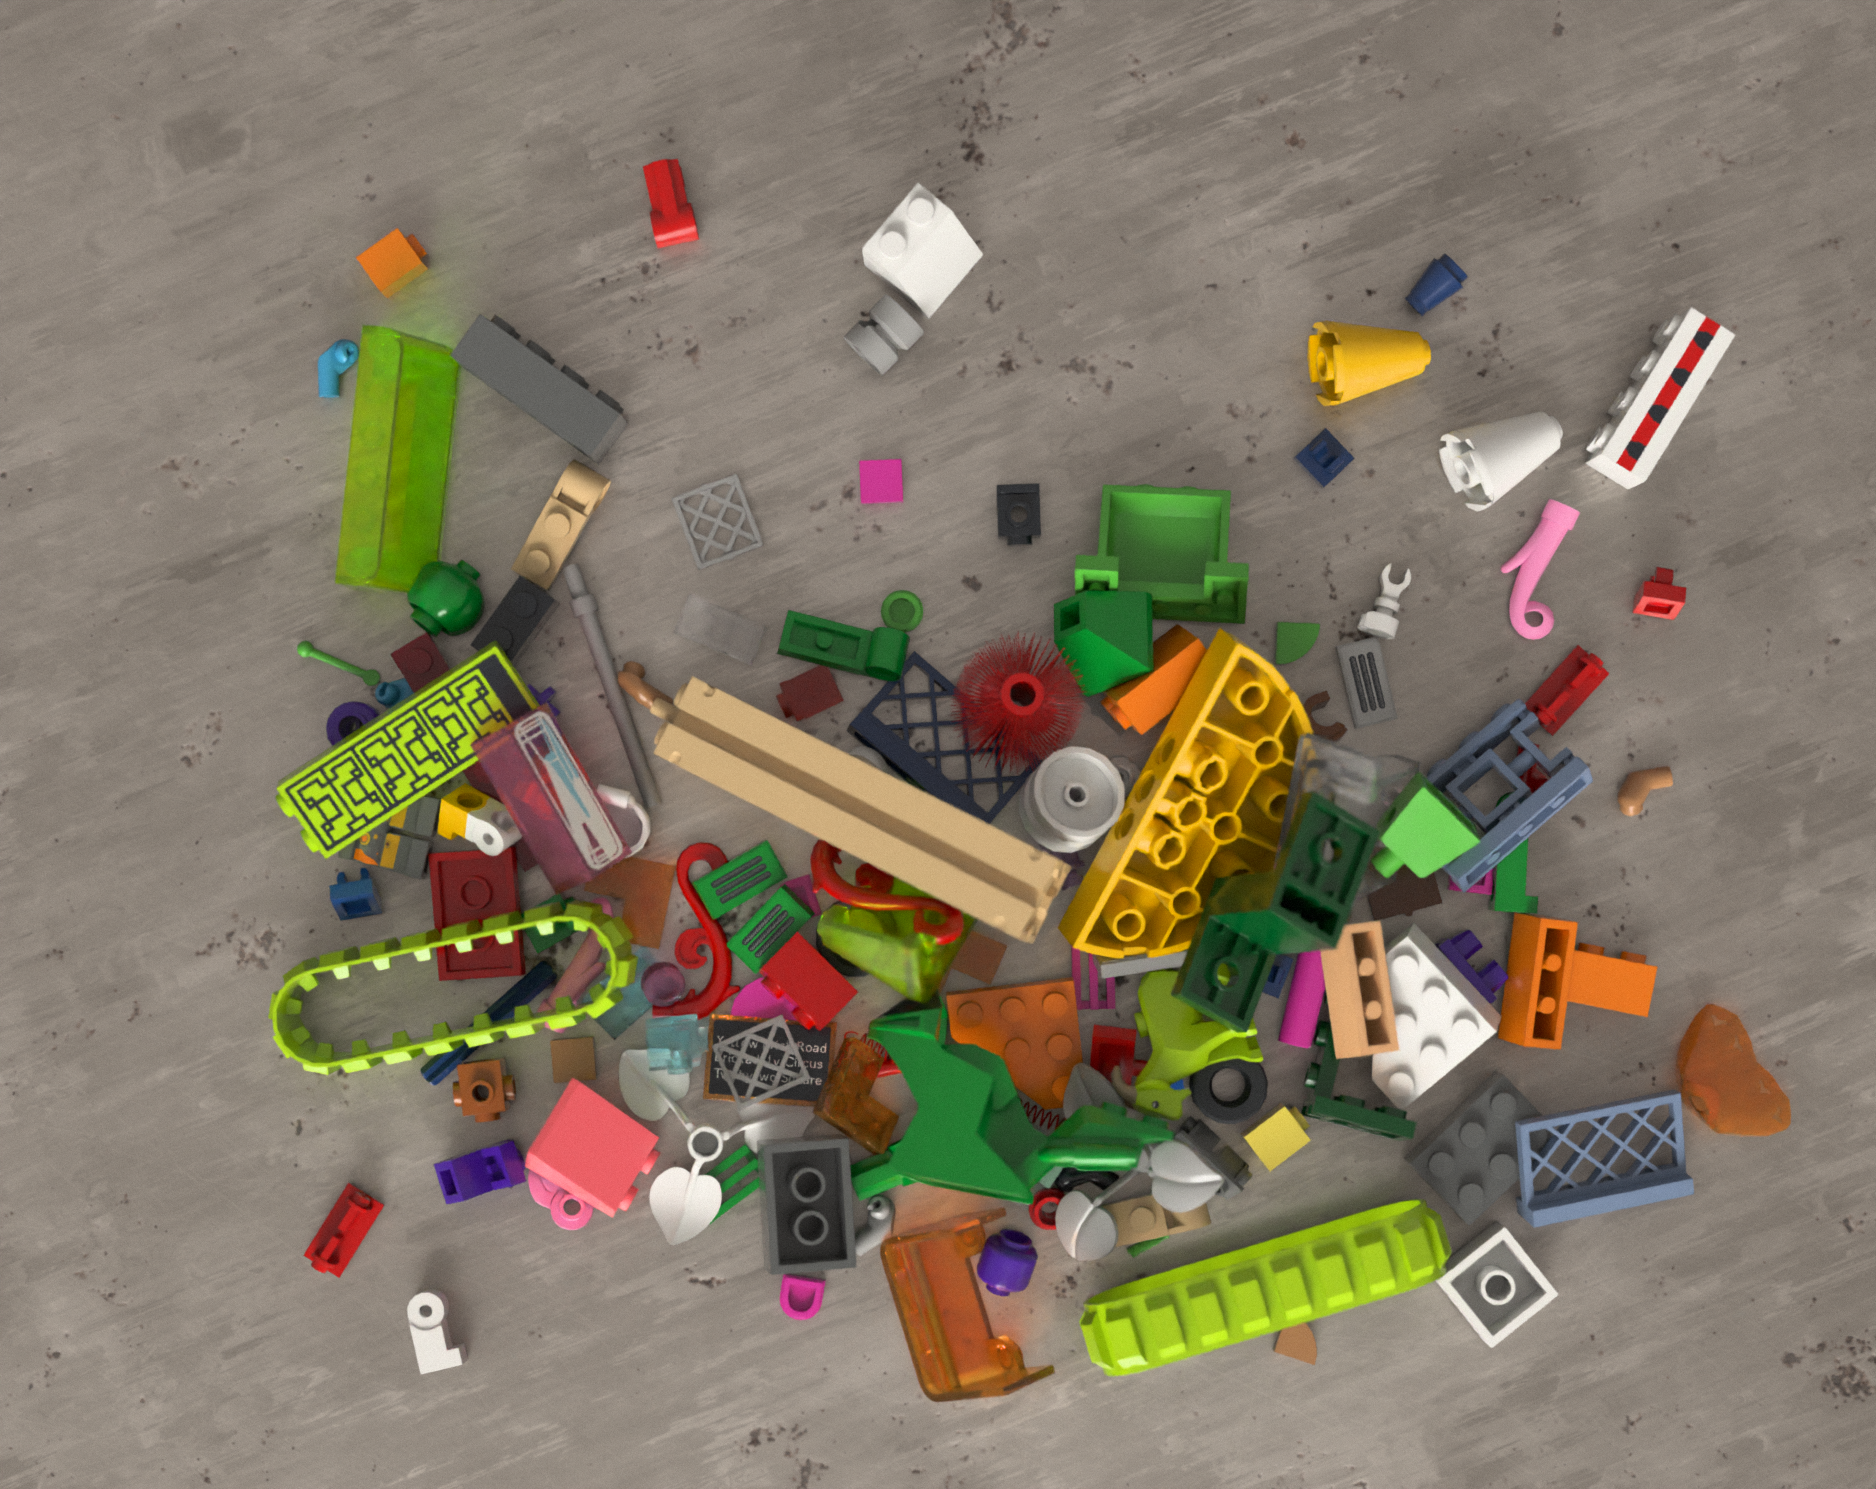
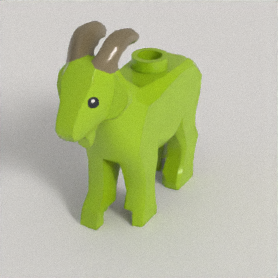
M1222 963L1218 968V979L1221 984L1227 985L1230 973L1228 967ZM1173 968L1148 971L1141 978L1137 992L1141 1011L1133 1013L1140 1038L1149 1037L1153 1050L1150 1059L1133 1086L1127 1085L1124 1082L1119 1066L1113 1068L1111 1079L1114 1089L1123 1098L1125 1106L1144 1115L1177 1121L1183 1116L1182 1102L1191 1095V1090H1173L1170 1085L1214 1063L1238 1058L1248 1062H1262L1263 1055L1256 1036L1247 1038V1036L1257 1034L1253 1018L1246 1033H1237L1215 1020L1205 1021L1203 1013L1170 995L1179 971H1175Z

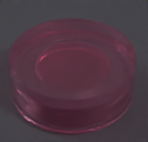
M658 962L648 967L643 973L640 983L642 992L647 1000L653 1005L660 1007L669 1006L677 1002L682 997L686 987L684 976L678 967L670 962Z

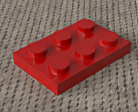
M508 847L496 856L485 854L480 849L433 852L428 854L434 928H437L441 937L442 929L453 924L478 920L483 928V920L492 916L519 911L521 915L516 847ZM522 929L514 930V941L504 944L499 943L495 934L473 939V950L459 953L454 943L436 947L439 981L510 977L526 974Z

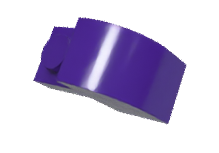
M510 1139L474 1149L433 1164L446 1205L466 1201L493 1190L513 1187L526 1182L523 1172L525 1170L524 1158L515 1147L514 1140L511 1141Z

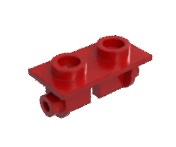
M1579 645L1574 648L1525 702L1527 709L1538 717L1540 726L1551 736L1562 727L1610 674L1602 667L1604 663L1599 657L1593 653L1588 654Z
M348 1183L303 1256L313 1261L311 1266L315 1270L324 1274L329 1271L340 1278L385 1205Z

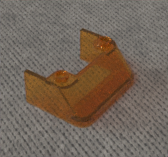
M1005 1207L964 1213L899 1233L885 1239L881 1244L880 1256L919 1385L923 1393L934 1402L1007 1396L1055 1373L1053 1365L1025 1367L1023 1353L1012 1339L1006 1336H993L970 1261V1257L981 1253L985 1246L986 1234L983 1225L1006 1216Z

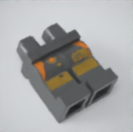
M422 796L339 850L338 857L397 872L416 879H425L429 866L428 854L432 853L434 841L392 831L393 828L429 837L436 836L441 798Z

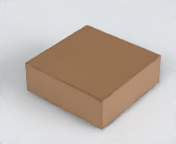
M594 1036L550 1041L554 1083L570 1082L572 1078L578 1081L596 1080L598 1078Z

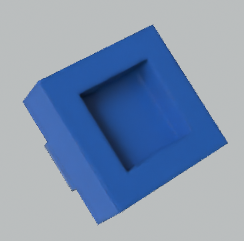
M361 868L360 870L361 879L348 882L344 871L339 872L337 884L329 886L330 901L340 921L382 914L381 897L366 868Z

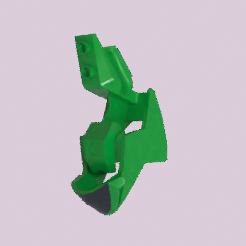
M937 987L917 992L901 1000L869 1023L867 1037L880 1043L886 1049L900 1069L918 1103V1110L889 1161V1167L898 1171L901 1177L929 1186L1032 1205L1034 1198L1030 1189L1054 1167L1077 1168V1171H1131V1168L1138 1167L1144 1144H1161L1165 1141H1172L1175 1138V1132L1167 1130L1169 1122L1149 1115H1144L1142 1121L1126 1117V1108L1104 1101L1101 1108L1092 1105H1084L1078 1108L1049 1136L1035 1130L1027 1118L1009 1069L1000 1056L975 1044H945L949 1015Z

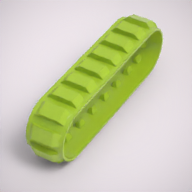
M576 900L569 903L566 910H563L559 902L533 907L525 911L524 919H522L519 911L495 915L483 920V928L478 920L453 924L442 929V937L437 928L402 937L401 944L396 937L361 946L360 952L356 946L333 950L320 955L319 960L316 957H312L302 961L282 976L284 986L272 993L268 1018L273 1020V1030L276 1034L273 1039L286 1058L292 1057L294 1060L303 1063L304 1070L329 1075L341 1069V1066H343L346 1073L372 1068L382 1063L383 1058L387 1064L411 1060L423 1054V1048L428 1056L453 1051L463 1045L464 1039L469 1047L492 1043L504 1037V1030H506L510 1039L534 1034L545 1028L546 1021L552 1030L577 1025L586 1019V1012L595 1019L624 999L620 989L627 987L635 981L638 956L632 954V946L629 942L634 936L620 916L612 918L610 915L603 913L602 904ZM555 921H574V930L588 932L589 927H591L599 935L597 940L604 949L608 948L611 955V960L606 961L605 974L611 976L607 988L598 983L588 990L592 1001L574 1005L570 996L556 998V1009L533 1013L529 1005L526 1004L515 1007V1017L494 1022L491 1021L488 1013L474 1016V1026L451 1031L447 1022L433 1024V1035L410 1039L406 1030L392 1033L391 1044L370 1048L366 1039L352 1042V1052H335L333 1044L324 1042L318 1044L311 1037V1034L300 1018L303 1001L300 998L303 990L305 989L309 992L319 985L315 973L333 970L337 979L351 976V965L373 961L379 971L391 968L392 956L414 952L418 962L432 959V948L452 943L455 944L459 953L473 950V939L494 934L500 944L514 941V930L537 926L540 934L546 935L555 932Z
M1424 1199L1405 1200L1375 1207L1110 1288L1085 1300L1083 1303L1085 1311L1079 1322L1091 1362L1102 1367L1104 1374L1107 1376H1122L1153 1369L1424 1286L1438 1280L1447 1273L1445 1264L1452 1251L1441 1215L1430 1209Z

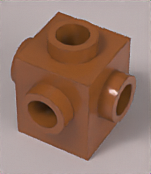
M505 1057L468 1061L457 1065L459 1081L453 1082L455 1106H462L463 1116L474 1115L475 1122L500 1120V1112L510 1109V1101L516 1100L514 1075H507ZM481 1085H484L488 1088L489 1097H486L481 1093Z

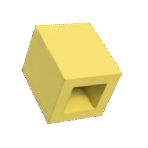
M1279 1103L1240 1133L1269 1171L1273 1170L1311 1141L1304 1132L1310 1125L1295 1106L1288 1111L1282 1103Z

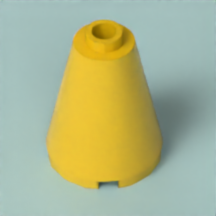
M1326 320L1314 323L1313 327L1318 329L1317 335H1309L1307 359L1311 383L1319 382L1322 393L1315 395L1323 406H1335L1420 375L1424 372L1425 365H1428L1431 359L1428 341L1423 340L1418 332Z

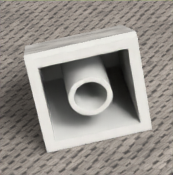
M917 183L862 248L864 265L928 320L983 256V253L954 213L920 183Z

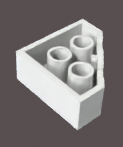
M1414 922L1384 947L1400 1051L1372 1055V1081L1401 1110L1405 1109L1496 1033L1502 1017Z

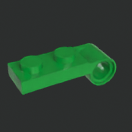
M788 610L777 654L883 681H899L902 676L910 637L906 633L893 628L877 627L873 631Z

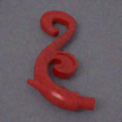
M821 838L815 843L810 857L813 875L812 890L814 893L823 888L829 895L844 903L870 910H917L913 918V928L917 937L928 944L945 945L953 942L961 935L964 919L962 912L957 907L943 900L930 897L891 894L894 888V876L870 863L861 864L856 869L854 886L845 881L834 867V863L839 865L842 863L839 857L842 849ZM924 910L937 911L947 920L939 925L930 924L924 919Z
M699 842L689 845L681 852L677 859L676 873L678 884L702 928L687 929L681 933L675 943L674 951L677 962L686 969H698L704 966L708 959L706 956L698 954L697 949L701 944H707L711 949L713 957L712 973L705 988L697 995H695V989L692 988L683 1000H674L673 1004H653V1021H673L674 1025L697 1022L709 1016L726 999L740 991L739 985H730L733 960L731 950L726 945L728 939L724 929L717 919L711 918L699 894L689 880L688 871L694 861L701 860L707 862L711 870L728 861L724 852L712 843Z

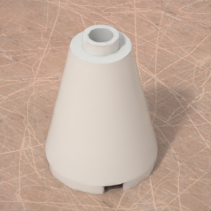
M1542 411L1456 429L1441 437L1440 441H1446V446L1439 449L1443 470L1455 493L1463 490L1470 498L1464 504L1478 512L1489 508L1560 448V439L1563 437V432L1557 419L1553 416H1548Z

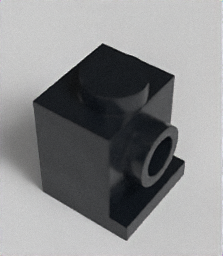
M1039 483L996 486L998 539H1007V546H1031L1032 538L1041 537ZM1014 508H1024L1027 512L1026 520L1015 522L1011 518V511Z

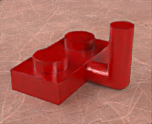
M1094 1025L1090 1067L1102 1074L1111 1084V1073L1115 1066L1120 1067L1124 1082L1132 1086V1077H1138L1148 1063L1147 1060L1134 1059L1137 1029Z

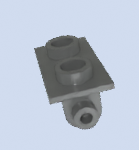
M1192 1116L1188 1117L1179 1127L1181 1131L1175 1134L1174 1140L1184 1142L1192 1147L1212 1168L1225 1176V1181L1215 1193L1216 1195L1223 1196L1227 1200L1241 1193L1245 1189L1243 1186L1253 1175L1248 1171L1249 1165L1228 1145L1216 1155L1212 1150L1221 1139L1201 1119L1196 1121Z

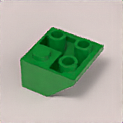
M1085 590L1054 604L1055 645L1057 644L1056 647L1059 652L1063 649L1061 653L1062 658L1068 657V660L1065 661L1066 665L1073 662L1072 664L1074 665L1070 666L1069 668L1071 669L1069 670L1073 672L1071 674H1075L1073 677H1078L1075 680H1078L1076 683L1080 686V690L1087 691L1082 692L1083 695L1087 697L1093 696L1154 671L1152 594L1146 591Z

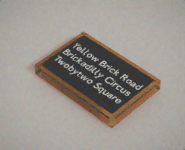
M720 1014L709 1015L703 1100L736 1102L728 1082L723 1078L724 1073L712 1045L773 1018ZM785 1019L794 1042L799 1046L798 1051L811 1079L757 1104L831 1109L837 1022H829L822 1030L818 1031L814 1026L807 1030L797 1020ZM772 1026L754 1034L768 1039ZM778 1027L773 1041L787 1046L789 1039L785 1030ZM745 1038L729 1044L727 1047L740 1051ZM751 1039L746 1054L760 1059L765 1044ZM770 1046L765 1061L780 1066L785 1052ZM723 1051L721 1056L726 1068L732 1071L738 1056ZM790 1054L785 1069L799 1074L801 1067L797 1057ZM743 1059L738 1073L752 1078L757 1064ZM763 1066L757 1081L772 1086L777 1071ZM782 1074L778 1087L795 1080V1078ZM735 1078L733 1084L739 1097L745 1098L750 1084ZM755 1086L750 1100L769 1091Z

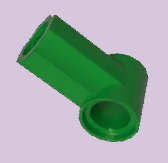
M901 1139L888 1145L887 1150L850 1164L851 1183L859 1201L883 1193L900 1184L904 1187L917 1183L916 1181L901 1177L898 1171L889 1167V1161Z

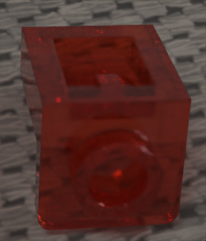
M822 665L788 681L785 680L779 683L782 693L776 695L785 717L789 718L794 715L798 723L844 702L829 668Z

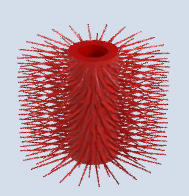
M1019 636L1018 648L1016 638V652L1014 639V653L1013 642L1012 646L1010 642V649L1008 644V651L1006 643L1004 642V645L1001 643L1005 660L1000 646L999 649L1002 656L999 659L996 651L994 653L988 644L992 655L987 649L989 656L984 654L983 657L981 655L976 656V658L973 657V660L978 661L980 665L978 666L974 663L973 665L976 668L967 667L971 671H966L983 682L970 676L965 682H962L964 684H957L958 686H956L962 689H958L954 693L963 695L955 696L957 698L952 699L956 700L955 703H966L951 705L959 706L953 709L969 708L951 712H965L954 714L965 715L955 718L971 716L961 719L967 720L961 722L964 724L961 726L964 729L972 726L971 728L973 729L970 730V733L973 731L977 732L970 739L973 744L972 746L977 743L974 740L976 737L980 741L973 757L993 736L980 758L981 760L998 734L1003 730L988 760L989 762L1004 732H1006L995 766L1000 760L1005 747L1002 768L1005 767L1007 760L1010 758V772L1012 770L1011 759L1012 766L1014 767L1015 761L1017 768L1018 760L1019 767V754L1021 766V752L1022 765L1023 760L1025 764V757L1027 762L1028 756L1031 767V761H1033L1035 755L1041 764L1037 752L1042 759L1043 757L1044 760H1046L1043 754L1045 749L1049 755L1053 751L1057 752L1060 747L1056 743L1061 742L1065 745L1060 739H1067L1065 736H1069L1066 733L1068 730L1074 732L1070 729L1073 726L1070 725L1076 724L1073 722H1077L1074 719L1077 717L1072 716L1081 715L1072 712H1078L1080 710L1076 709L1085 708L1078 706L1081 704H1070L1086 702L1076 700L1082 698L1066 699L1085 696L1070 695L1087 692H1070L1080 689L1065 691L1074 688L1068 686H1071L1072 682L1078 680L1073 681L1072 679L1075 678L1072 677L1063 681L1064 679L1062 678L1067 676L1065 674L1059 678L1055 677L1061 673L1062 669L1067 667H1064L1061 664L1062 662L1057 665L1060 668L1058 671L1054 667L1063 649L1042 671L1055 649L1054 647L1035 676H1033L1044 654L1043 651L1032 674H1030L1041 639L1033 652L1031 660L1033 640H1030V644H1028L1025 652V637H1023L1024 651L1022 641L1020 648ZM986 664L992 669L994 674L988 669ZM976 673L982 675L986 680L980 678ZM971 680H974V681L980 683L981 685H977V684H975L974 682H972ZM968 684L976 685V686L979 687L980 689L974 688V687H972V686H970V685H968ZM967 688L975 689L979 692H973ZM967 693H975L979 696H974ZM1012 700L1021 703L1023 707L1017 706ZM966 701H978L982 703H971ZM1053 704H1065L1068 706H1058ZM1057 711L1065 712V713H1068V714H1061V713H1059V712H1057ZM1054 714L1062 715L1068 719L1060 718ZM1055 722H1058L1065 727L1059 726ZM1052 725L1059 727L1062 731L1056 729ZM1049 727L1055 729V730H1056L1057 732H1059L1061 735H1059V734L1053 732ZM1048 731H1051L1057 738L1052 736ZM1055 744L1057 746V750L1054 748L1053 751H1050L1047 748V746L1053 747V745Z

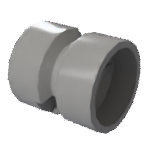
M886 294L869 310L870 320L868 322L859 320L844 336V339L853 350L882 376L899 360L897 351L899 349L908 350L924 334V331L896 301Z

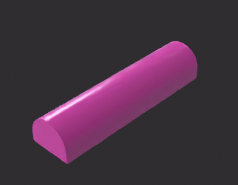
M1320 951L1298 952L1278 1036V1041L1307 1049L1312 1046L1326 988Z

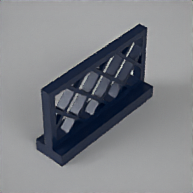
M914 651L904 663L901 679L899 681H888L862 712L850 723L846 731L863 746L877 751L885 760L886 765L909 785L990 824L1040 763L1035 755V758L1031 761L1032 767L1029 764L1019 776L1002 777L1001 760H999L995 766L996 777L972 779L970 755H973L976 749L968 748L969 741L963 745L962 750L940 751L938 728L964 725L961 722L967 720L937 721L936 698L952 697L954 699L957 698L955 696L963 694L954 693L957 692L954 690L957 687ZM913 665L928 677L929 692L905 694L904 676ZM934 683L944 691L935 692ZM898 684L899 694L888 695ZM930 699L931 722L908 723L906 700ZM900 701L902 724L885 725L872 713L881 702ZM932 728L934 751L916 752L909 745L908 730ZM902 730L903 740L893 731ZM1003 730L994 740L993 748H989L985 754H992ZM1004 732V734H1003V736H1002V738H1001L1002 741H1003V739H1004V736H1005V733H1006V732ZM968 733L962 735V738H966L967 736L965 735H967ZM999 743L993 753L994 764L996 763L1001 748L999 747ZM981 748L976 755H982L985 748ZM964 756L966 779L949 780L944 776L941 770L940 757ZM925 758H934L935 767ZM1014 782L1003 794V783ZM996 783L998 801L989 812H986L974 801L973 785ZM967 785V794L957 786Z

